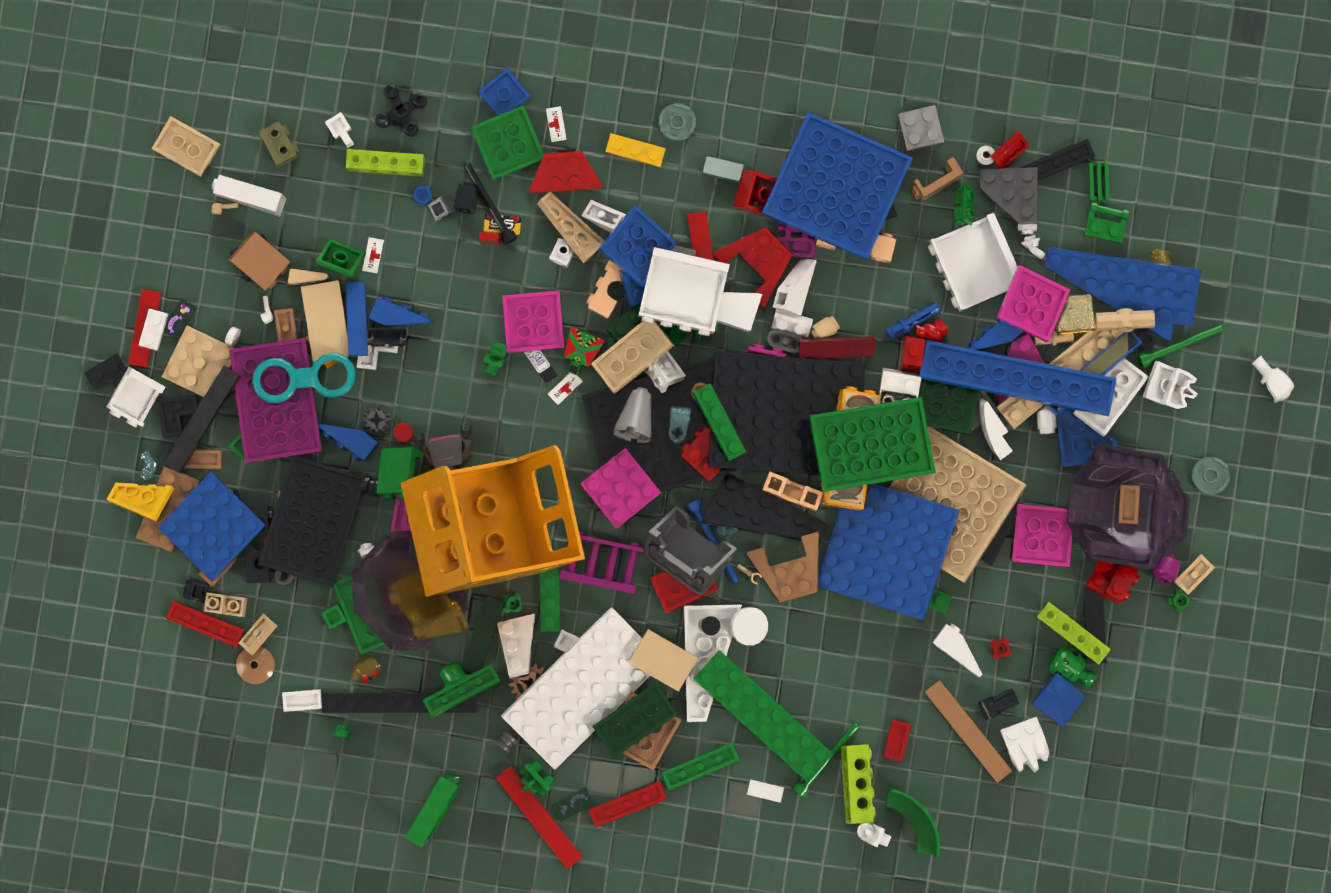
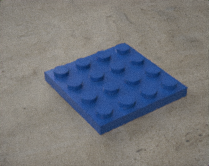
M210 472L158 528L211 581H214L267 525L213 472Z

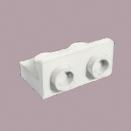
M668 351L644 370L661 393L666 392L669 385L683 381L686 376Z

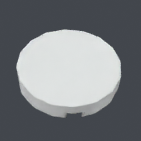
M746 607L739 609L731 620L732 636L743 645L753 646L758 644L767 634V618L757 608Z

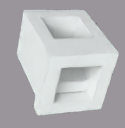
M558 238L549 259L568 268L574 251L564 238ZM562 247L567 248V252L564 254L560 252Z

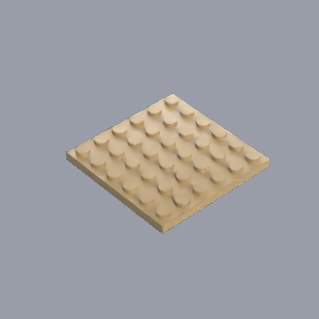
M927 427L936 473L894 480L889 488L960 510L941 569L965 583L1027 485L935 429Z

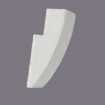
M981 398L979 400V415L984 437L994 456L1002 460L1012 452V449L1002 437L1008 430L990 404Z

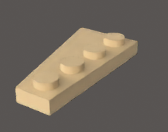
M549 192L539 200L537 205L583 263L599 251L598 248L604 240L553 193Z

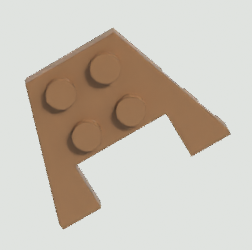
M819 531L801 536L807 555L804 557L770 566L764 547L747 552L748 557L780 603L818 592Z

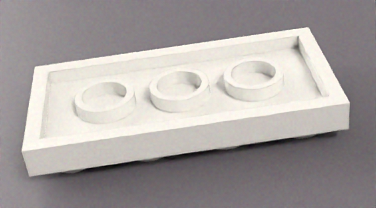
M1126 359L1122 360L1105 375L1117 378L1109 417L1075 410L1073 413L1103 437L1149 377Z

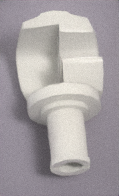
M1262 356L1252 363L1263 376L1260 382L1262 385L1266 382L1269 392L1274 397V403L1283 401L1290 396L1294 383L1278 367L1272 369Z

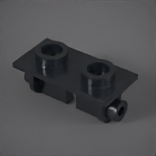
M368 328L367 344L371 345V347L385 346V344L403 347V345L407 344L406 328Z

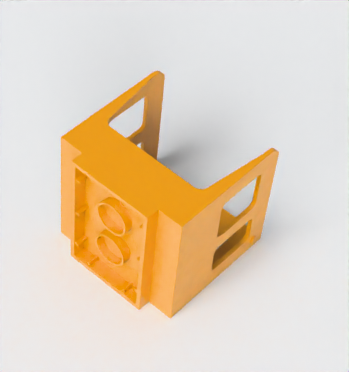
M556 445L518 458L450 471L447 466H441L401 482L426 597L535 575L585 559L561 451ZM551 465L559 504L544 509L540 499L535 471ZM562 518L568 537V546L553 551L547 524Z

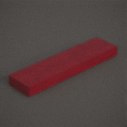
M875 336L799 339L798 357L822 359L875 356L876 338Z

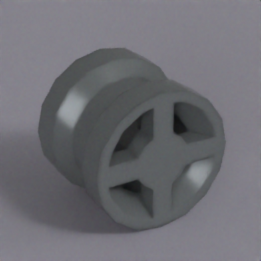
M505 729L502 731V735L494 740L507 753L511 751L513 745L519 742Z

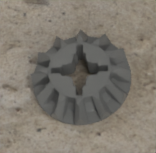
M374 405L368 407L363 413L361 420L363 428L371 435H383L391 428L392 415L384 406ZM376 412L379 418L385 419V421L379 422L378 428H376L374 422L369 421L375 418Z

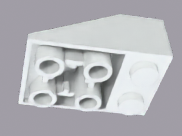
M883 368L878 394L881 396L880 404L918 398L921 382L920 373Z

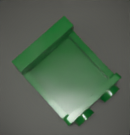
M413 447L382 449L376 494L384 496L385 500H395V497L404 500L401 482L413 478L415 459H423L424 451Z

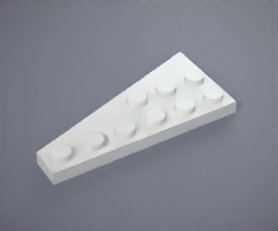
M742 605L684 606L685 651L698 658L686 678L687 722L707 721L714 697L693 678L718 650L725 656L727 655L732 639L731 620L734 614L741 609ZM709 616L716 617L721 625L719 632L712 636L706 635L701 628L702 621Z

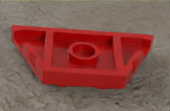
M583 151L544 153L529 188V193L603 188V185Z

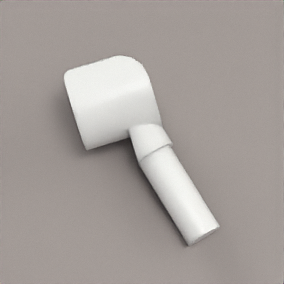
M263 296L266 312L260 314L263 322L267 324L273 321L274 318L269 308L268 296Z

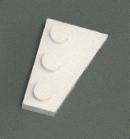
M535 614L497 623L510 678L529 674Z

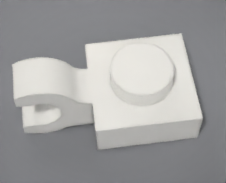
M341 112L325 122L335 139L341 136L347 148L354 145L347 133L352 129Z

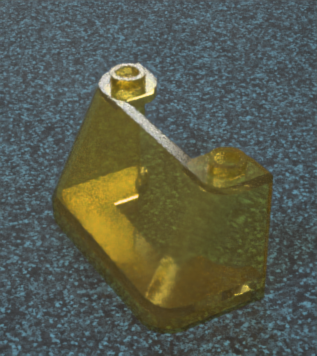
M419 568L387 586L390 593L388 595L390 602L393 606L396 604L414 627L412 630L417 638L421 637L423 640L463 633L469 629L461 607L456 601L453 603L446 593L425 596Z

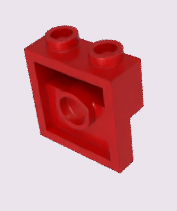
M706 427L704 430L700 428L694 435L696 439L692 444L689 442L685 444L681 449L683 452L681 457L710 482L722 468L707 467L710 429Z
M1098 561L1085 587L1119 605L1122 601L1126 602L1131 594L1129 591L1130 586H1134L1140 577L1137 575L1139 569Z

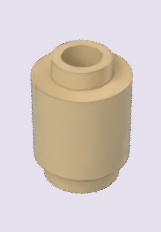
M830 316L812 325L813 330L810 332L814 339L829 338L836 334L840 327L835 318Z

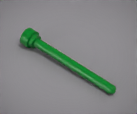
M1217 325L1152 353L1142 352L1137 354L1139 364L1144 369L1150 366L1155 359L1223 332L1224 326Z
M854 722L831 748L830 751L834 755L809 783L805 780L796 783L792 789L802 798L807 796L810 789L809 786L841 750V746H844L859 729V724Z

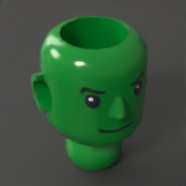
M1064 646L1059 648L1048 666L1049 671L1053 675L1057 673L1071 684L1078 680L1085 688H1090L1097 677L1094 671L1085 669L1086 660L1075 648L1070 649Z

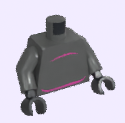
M462 425L458 434L425 439L424 434L421 433V440H416L415 436H413V440L418 450L424 451L423 459L430 467H435L436 469L441 466H447L450 471L456 470L455 467L463 465V462L468 459L471 452L472 426L469 425V431H464Z

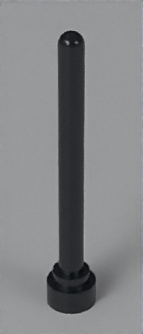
M466 163L464 169L473 184H475L478 193L502 232V242L504 245L512 243L518 238L514 231L508 229L470 163Z

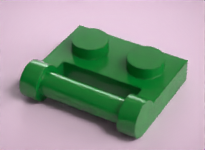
M1091 202L1084 236L1121 244L1129 210H1118ZM1095 212L1121 218L1120 223L1095 218Z

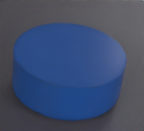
M418 186L413 192V199L419 205H427L432 200V192L427 186Z

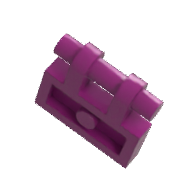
M778 224V232H785V237L777 236V238L793 254L792 257L814 259L816 239L808 238V234L785 224ZM791 232L802 233V238L791 237Z

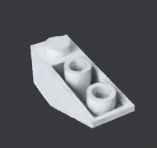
M801 258L777 289L773 308L797 315L802 314L816 260Z

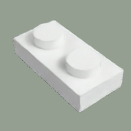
M153 309L148 310L139 346L158 351L169 314Z
M776 309L771 328L794 333L808 339L813 319Z

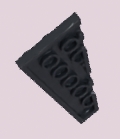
M729 473L725 475L701 521L702 524L709 523L720 527L726 526L737 528L738 530L774 534L779 537L797 538V540H802L801 536L819 531V543L829 527L823 521Z

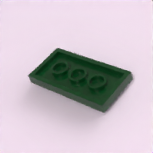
M654 683L592 727L613 758H615L678 714L658 684Z

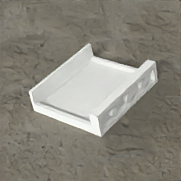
M994 213L973 222L972 226L966 225L929 241L928 249L931 255H935L938 261L935 263L939 273H943L945 280H943L944 286L947 291H951L953 296L951 302L955 309L958 308L959 312L1008 291L1017 269V264Z
M654 247L638 317L642 318L641 321L653 323V320L661 322L660 325L665 327H672V325L680 326V330L687 332L694 329L698 330V334L709 336L710 333L714 334L730 264Z

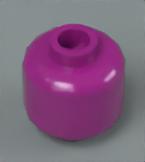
M1166 554L1154 566L1153 574L1158 582L1170 584L1177 580L1181 564L1174 555Z

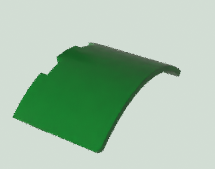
M889 787L886 807L897 810L909 820L916 834V852L939 858V834L930 813L910 795Z

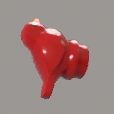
M940 318L934 321L933 324L916 325V335L918 337L938 343H943L942 336L946 335L949 331Z

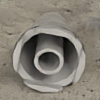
M638 387L636 390H632L614 427L613 432L615 436L627 441H631V438L637 439V443L650 442L651 394L648 393L647 389Z

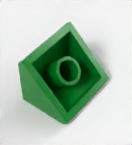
M329 239L317 258L316 264L321 268L354 280L365 253Z

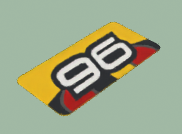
M486 214L484 231L502 233L492 215ZM501 215L508 229L519 235L521 218Z

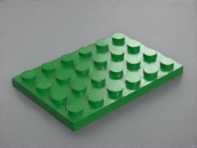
M922 397L809 416L822 492L936 473Z

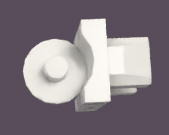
M871 822L861 823L857 828V835L861 840L875 847H878L879 844L887 847L891 839L890 835L884 833L885 829Z

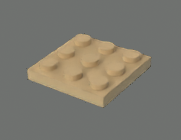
M186 325L162 378L204 397L222 367L227 366L231 368L229 349L235 348Z

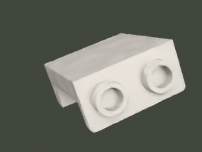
M128 367L106 407L111 409L109 413L117 418H120L121 415L127 418L126 422L134 427H137V425L143 427L144 419L158 394L164 391L165 386Z

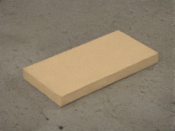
M339 280L302 286L301 291L313 362L320 356L328 353H340L345 357H349L348 332Z
M653 320V323L642 321L591 364L611 391L616 394L674 345L656 321Z

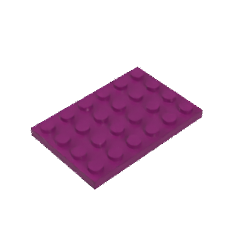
M306 338L229 349L232 370L241 376L234 388L245 463L322 452L313 388L296 389L293 396L281 403H268L256 394L252 384L253 373L257 366L271 358L284 359L291 363L295 369L310 368ZM280 366L269 367L261 375V387L269 395H280L290 385L289 373Z

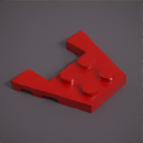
M764 227L715 251L713 255L721 263L728 264L740 253L766 281L755 292L762 294L759 303L766 307L793 254L767 227Z

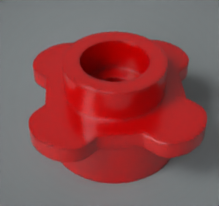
M1003 638L1001 641L993 640L990 643L995 659L1011 655L1008 639Z

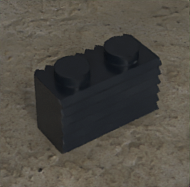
M464 182L463 185L458 184L454 203L456 212L470 215L475 214L476 203H478L477 196H479L476 187H474L475 184Z

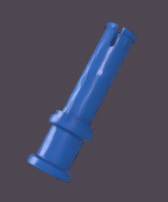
M934 301L910 317L899 319L898 323L893 326L885 327V332L894 343L900 336L909 334L916 325L940 313L941 309Z

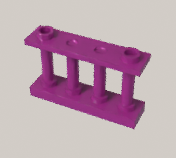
M579 531L581 540L592 542L587 570L584 572V575L576 574V562L568 564L565 571H560L559 578L635 594L636 586H633L632 576L637 552H644V548H640L641 544L630 542L629 545L596 539L584 536L585 532ZM600 544L611 546L606 573L602 579L595 578L594 574ZM619 548L630 550L625 577L621 583L614 582L613 578Z

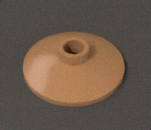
M260 646L253 655L244 649L237 658L236 668L239 676L245 682L261 684L272 676L275 669V661L272 654L266 648ZM253 661L258 663L256 669H253L251 666Z

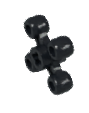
M387 85L384 89V96L392 102V108L389 112L379 113L375 117L376 125L384 129L392 121L399 120L403 123L404 133L408 137L416 136L419 128L411 120L410 115L413 110L426 107V96L422 93H417L410 101H402L399 98L398 88L395 85ZM390 90L395 91L393 95L388 94ZM423 99V102L418 104L417 100ZM403 107L406 112H402V115H399L397 109ZM381 118L386 119L384 123H380ZM414 127V130L409 132L408 128Z

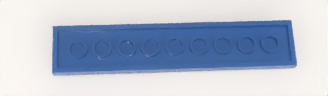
M928 340L919 375L924 380L1108 417L1117 378Z

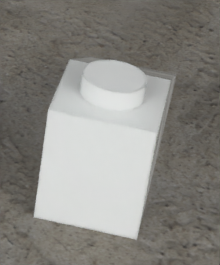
M591 200L582 217L611 233L626 214Z
M952 623L950 626L945 624L932 643L977 677H980L982 673L966 641L959 633L961 630Z

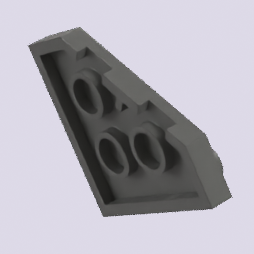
M1037 167L980 169V189L983 193L988 195L994 203L1009 214L1017 224H1038Z

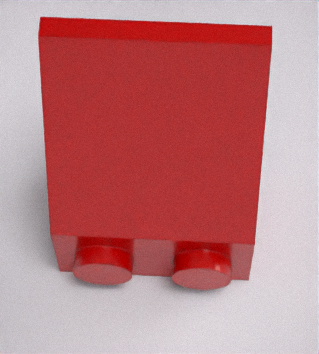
M754 170L743 171L733 207L766 217L762 215V211L777 179Z

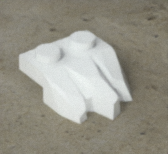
M1155 361L1142 397L1176 409L1187 407V403L1184 400L1185 397L1194 399L1198 394L1189 386L1190 383H1195L1197 378L1187 371Z
M1037 717L1000 730L1010 759L1019 772L1027 764L1035 773L1039 769L1037 759L1048 760L1049 749Z

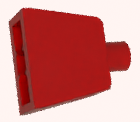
M905 335L900 365L901 371L920 372L925 347L924 338Z

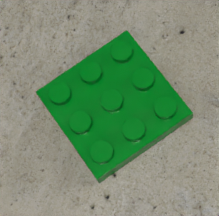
M524 105L471 126L492 180L542 160L544 153Z

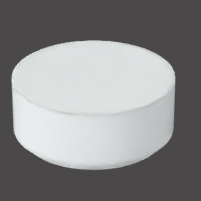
M232 327L226 335L225 343L231 347L235 346L240 337L241 330Z

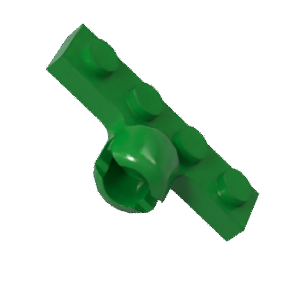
M453 662L440 670V677L445 684V688L423 699V703L431 718H434L500 683V679L491 664L471 675H466L460 663Z

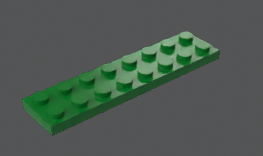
M720 650L693 678L807 783L834 755Z

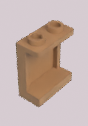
M954 157L947 160L944 165L948 174L925 188L922 187L918 179L914 180L911 192L916 200L920 199L923 202L962 177L963 171Z
M254 230L228 259L264 290L267 288L271 289L276 284L278 275H283L290 267L288 265L290 261Z

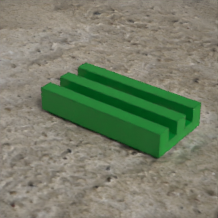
M1108 162L1088 163L1090 201H1109ZM1093 167L1097 168L1098 197H1094ZM1101 167H1104L1105 197H1102Z

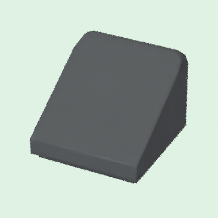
M449 195L441 196L428 204L435 221H439L456 212Z

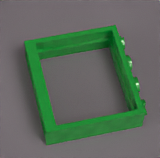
M453 773L442 775L405 836L406 839L421 848L428 844L463 784L459 782L461 778Z

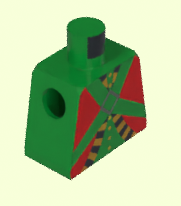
M571 327L564 354V359L571 361L567 372L578 376L581 366L590 368L591 363L603 348L605 340Z

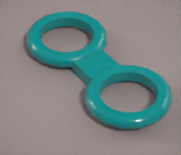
M340 353L324 354L315 360L311 368L295 369L291 363L284 359L271 358L257 366L253 373L252 384L256 394L268 403L284 402L293 396L296 389L314 388L317 393L324 397L337 398L344 396L351 390L355 383L356 372L352 362ZM338 361L346 367L348 372L347 381L340 389L328 390L319 383L318 371L324 363ZM280 366L289 373L290 385L280 395H269L261 387V375L269 367Z

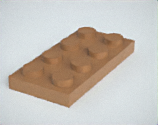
M164 467L156 486L165 487V485L173 486L174 490L156 522L146 517L143 518L136 538L173 552L175 544L158 527L200 484V480Z

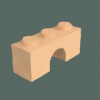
M611 260L608 261L605 267L607 272L604 278L601 276L596 284V287H598L596 293H591L587 300L589 310L608 320L617 305V301L608 295V288L613 283L623 284L618 271L621 269Z
M769 472L762 490L815 512L823 496L821 491L800 485L772 472Z

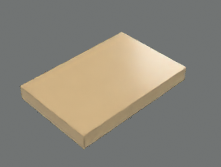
M170 116L151 149L202 177L221 144Z
M647 629L628 662L679 691L698 658Z

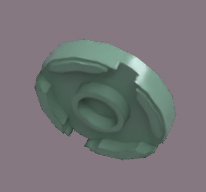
M674 103L662 110L658 125L660 132L665 138L680 142L693 134L696 128V118L690 107Z
M1205 457L1194 465L1191 471V479L1199 492L1214 495L1222 492L1227 487L1230 481V472L1223 460L1217 457Z

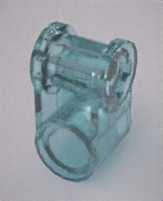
M672 405L669 437L673 443L680 444L686 439L691 408ZM677 430H680V433L683 435H679V438H675V435L672 433H676Z

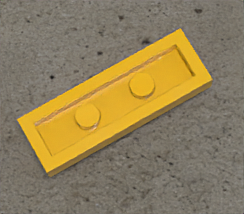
M610 133L605 152L661 168L666 148Z

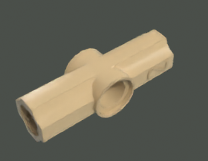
M1124 308L1116 312L1096 313L1095 315L1097 331L1117 330L1119 332H1130L1139 328H1155L1154 310L1133 311L1132 309Z

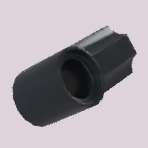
M1013 689L978 702L985 720L996 717L1002 711L1020 704Z

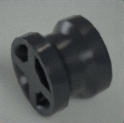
M366 475L362 493H371L372 496L377 497L378 478L374 479L370 475Z

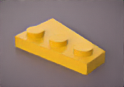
M115 483L107 500L110 503L156 522L174 487L169 485L163 487L150 484L149 486L132 483Z

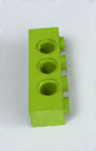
M347 149L346 169L349 172L424 177V154Z
M1050 602L1047 603L1037 616L1099 665L1111 651L1109 647Z
M869 744L841 746L845 821L848 824L874 822L873 818L876 815L875 807L872 804L874 789L871 787L873 770L870 767L872 752ZM857 759L861 762L858 770L855 768V761ZM858 779L862 781V786L860 789L856 787V781ZM860 798L863 800L861 808L857 806V801Z

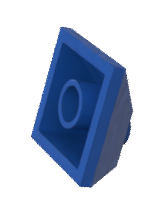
M1056 673L1050 678L1032 705L1061 727H1064L1086 696Z

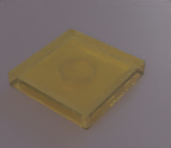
M1091 294L1067 297L1056 324L1057 334L1096 331Z

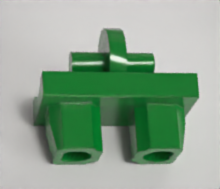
M496 342L491 345L489 352L483 362L487 363L484 372L496 375L500 367L502 368L507 361V349L503 343Z
M536 760L530 764L527 763L518 773L523 777L520 781L525 785L522 789L524 793L529 789L533 795L537 792L543 797L551 789V785L555 780L549 774L542 778L537 773L542 767Z

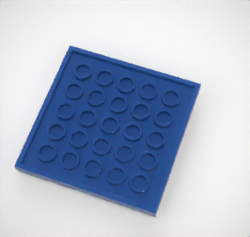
M808 112L762 211V215L868 260L913 157Z
M878 484L867 485L863 510L840 508L818 574V587L924 621L960 510Z

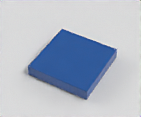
M505 68L478 91L479 95L497 116L522 106L531 98V95L508 68Z

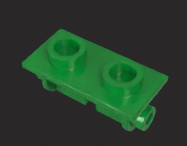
M963 184V187H957V190H955L954 204L961 205V207L954 208V221L956 225H963V222H966L972 226L975 194L973 189L966 184Z

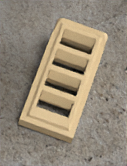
M290 269L288 284L293 286L328 281L330 276L327 273Z

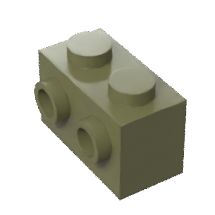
M278 121L259 131L278 168L299 158L297 155L299 149L295 141L290 142L288 138L290 132L286 124L282 126Z

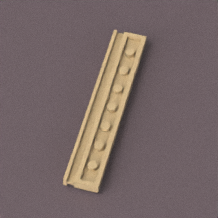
M1095 325L1048 365L1079 371L1124 332L1117 330L1097 331ZM1008 397L996 409L1001 413V416L1009 426L1015 429L1042 407L1044 403Z

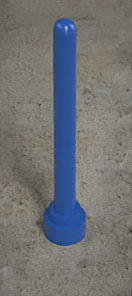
M697 499L686 505L685 507L688 512L695 515L707 539L718 546L719 543L709 524L701 523L704 515L701 512L702 504L700 500ZM729 562L725 571L731 582L736 584L739 579Z

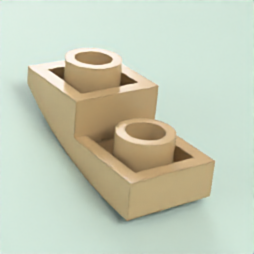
M206 592L204 612L245 617L248 598Z

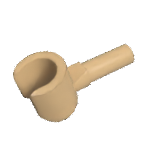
M214 203L211 213L221 215L222 209L238 208V203Z
M740 564L737 566L754 584H758L753 581L754 575L762 578V575L757 572H751Z

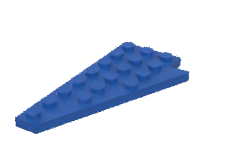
M1048 247L1046 268L1116 310L1129 308L1133 311L1154 310L1155 328L1148 329L1166 340L1171 341L1173 324L1193 326L1201 269Z

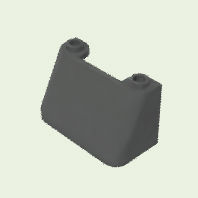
M675 506L649 531L644 554L648 560L698 595H704L733 559L737 548L726 541L716 546L689 527V515L684 510Z

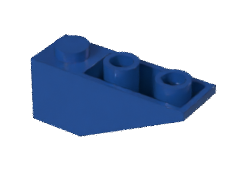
M385 296L382 299L377 297L369 316V320L387 328L431 324V320L428 319L429 315L418 311V314L413 313L411 308L404 304H401L399 307L393 304L394 300Z
M996 319L998 323L994 327L989 325L982 332L984 336L979 340L975 338L968 346L970 347L969 349L981 351L1011 343L1023 331Z
M324 424L318 425L322 429L320 431L321 434L328 439L332 436L337 440L335 443L343 450L348 448L352 451L351 456L359 462L361 459L366 462L379 445L377 441L361 430Z

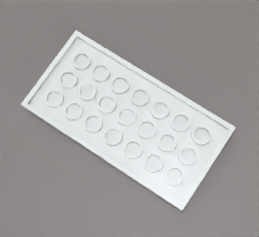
M611 607L501 717L555 770L595 731L592 727L593 725L614 712L628 698L631 691L634 692L651 676L628 662L642 638Z

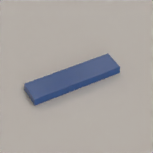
M365 282L346 283L349 357L369 356Z

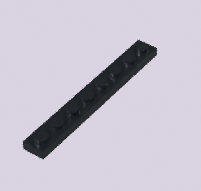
M323 693L322 713H429L423 703V699L435 693ZM477 695L443 713H477Z

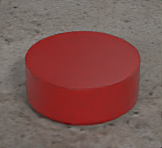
M400 423L394 428L393 434L397 441L405 443L411 440L413 430L408 424Z

